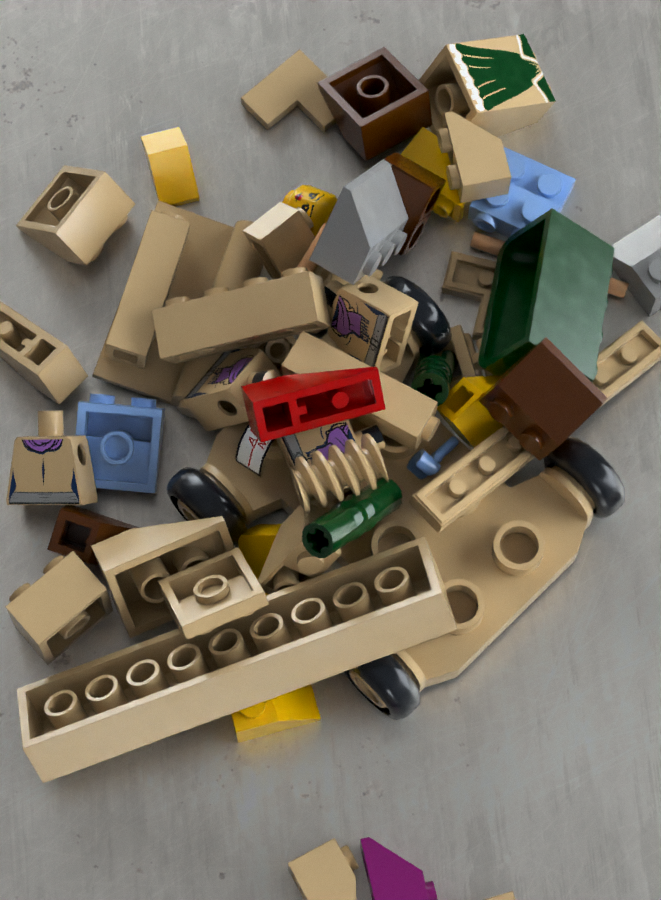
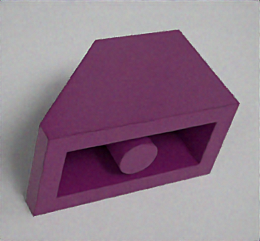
M370 837L360 839V850L372 900H438L433 881L425 882L422 870Z

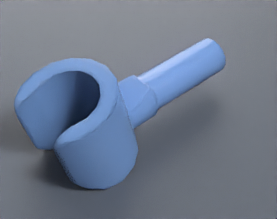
M454 436L450 437L431 455L424 449L419 450L409 460L407 469L421 480L428 475L436 474L441 468L440 462L459 444L458 439Z

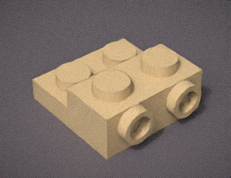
M238 547L158 581L167 607L179 630H182L186 640L198 635L207 634L216 627L238 618L247 617L256 610L269 605L263 588Z

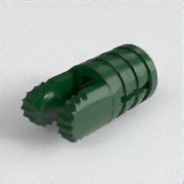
M450 350L443 351L441 357L435 355L428 356L425 353H421L411 388L437 401V406L443 404L448 397L456 365L455 354Z

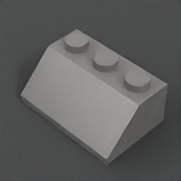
M382 159L343 187L309 259L352 285L365 275L372 276L379 264L381 266L386 264L391 254L396 256L407 238V233L403 232V229L409 218L389 162Z
M660 214L611 245L615 248L612 263L613 270L622 281L629 283V291L649 317L661 310Z

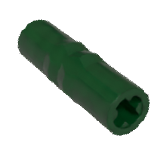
M384 477L378 478L377 489L372 490L367 485L360 490V495L351 494L343 501L336 503L328 512L304 527L302 542L306 550L312 556L326 558L348 542L356 540L363 533L370 531L376 523L397 510L402 504L403 496L397 483L392 479H388L389 482H387Z

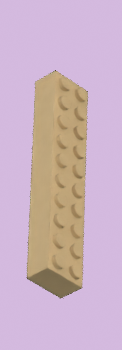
M425 537L266 595L268 606L256 610L247 617L238 618L216 627L207 634L198 635L186 640L182 630L178 628L18 688L17 698L23 751L42 782L46 783L458 630L440 572Z

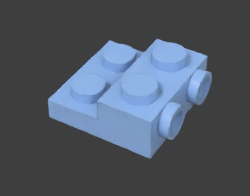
M504 147L511 173L509 192L505 195L472 201L469 206L468 219L472 220L474 225L483 231H496L510 237L552 208L560 213L574 187L576 179Z
M91 393L89 401L78 402L76 435H85L88 440L96 488L154 494L157 492L165 408H157L156 399L132 397L131 405L114 404V395Z

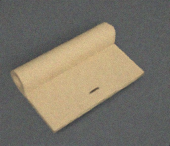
M161 201L157 202L154 211L160 213L164 210L172 211L181 215L185 221L191 222L188 238L167 300L176 297H190V300L204 297V291L208 289L228 287L229 290L243 287V281L260 277L264 265L243 233V230L254 222L240 220L232 227ZM113 319L92 377L177 406V410L180 413L196 418L182 400L222 353L174 364L160 359L155 334L144 369L104 357L106 343L114 322Z

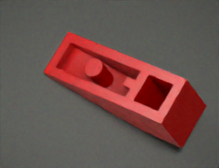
M377 367L283 375L241 386L249 426L261 443L386 409Z

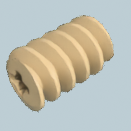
M368 433L363 434L361 437V449L353 439H349L345 442V454L336 445H331L328 449V460L320 451L316 450L312 452L311 466L303 456H299L295 459V471L290 468L296 493L306 513L310 512L311 498L313 497L317 499L322 507H326L328 492H332L340 502L344 500L345 486H349L353 493L358 496L360 495V481L365 480L372 490L377 489V475L381 474L389 482L379 447L374 438Z

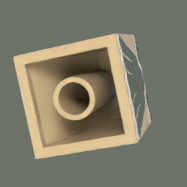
M524 34L446 44L419 79L429 90L433 123L430 126V130L436 136L437 129H441L443 126L445 112L453 111L492 135L500 137L538 123L556 102L551 87L547 83L536 60V56Z

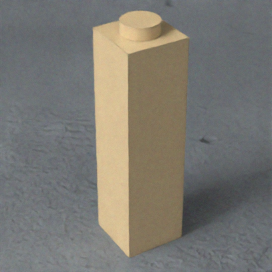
M151 210L106 343L104 357L144 369L156 334L152 310L165 307V301L168 298L189 234L191 222L185 221L181 215L167 210L161 211V213Z
M302 330L282 363L281 370L283 376L371 366ZM379 371L386 409L355 417L354 419L367 426L376 424L382 434L416 451L422 439L429 442L440 423V419L436 417L438 402Z

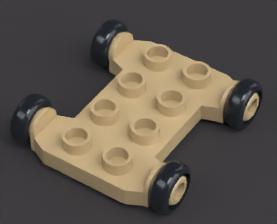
M390 276L383 283L419 302L401 364L384 373L406 385L417 366L420 354L425 353L428 356L438 355L451 341L452 334L446 316L423 289L404 277ZM328 332L320 339L326 342L327 344L343 351L329 337ZM354 418L348 419L354 432L368 427ZM249 422L223 428L216 435L206 464L200 470L191 467L179 470L167 485V494L171 502L186 521L222 516L234 546L238 543L240 536L246 533L247 526L254 520L281 508L291 515L301 504L292 481L291 472L277 444V439L273 441L264 458L261 477L236 461L235 455L238 443ZM440 422L431 440L427 442L422 439L417 450L414 451L382 434L385 448L380 449L388 479H392L401 489L403 496L402 504L397 510L376 523L370 531L363 533L358 539L350 541L341 547V555L336 561L343 567L425 537L440 572L458 630L345 671V675L356 689L378 710L392 719H403L418 707L421 700L420 692L424 688L457 678L575 561L584 531L590 526L592 518H607L623 505L625 489L620 477L604 457L589 444L569 436L559 447L543 458L545 469L539 475L511 488L503 482L441 532L437 533L409 501L413 494L471 450L458 439L459 444L440 462V470L436 474L428 475L421 480L407 469L409 460L421 449H424L431 455L450 437L456 436ZM381 474L377 475V479L383 477ZM366 481L360 483V490L368 485ZM349 490L344 493V499L348 495L354 494L353 491ZM333 500L326 507H322V509L329 511L339 500Z

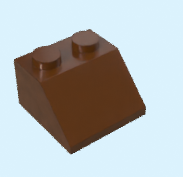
M385 47L317 82L318 88L344 139L365 161L417 134L422 127L428 128L433 125L429 90Z
M545 337L507 369L479 402L488 410L494 420L501 423L519 440L520 445L527 452L532 453L540 461L559 447L608 398Z

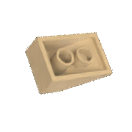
M222 516L133 528L91 546L116 610L130 638L174 620L165 602L158 583L159 580L235 549Z

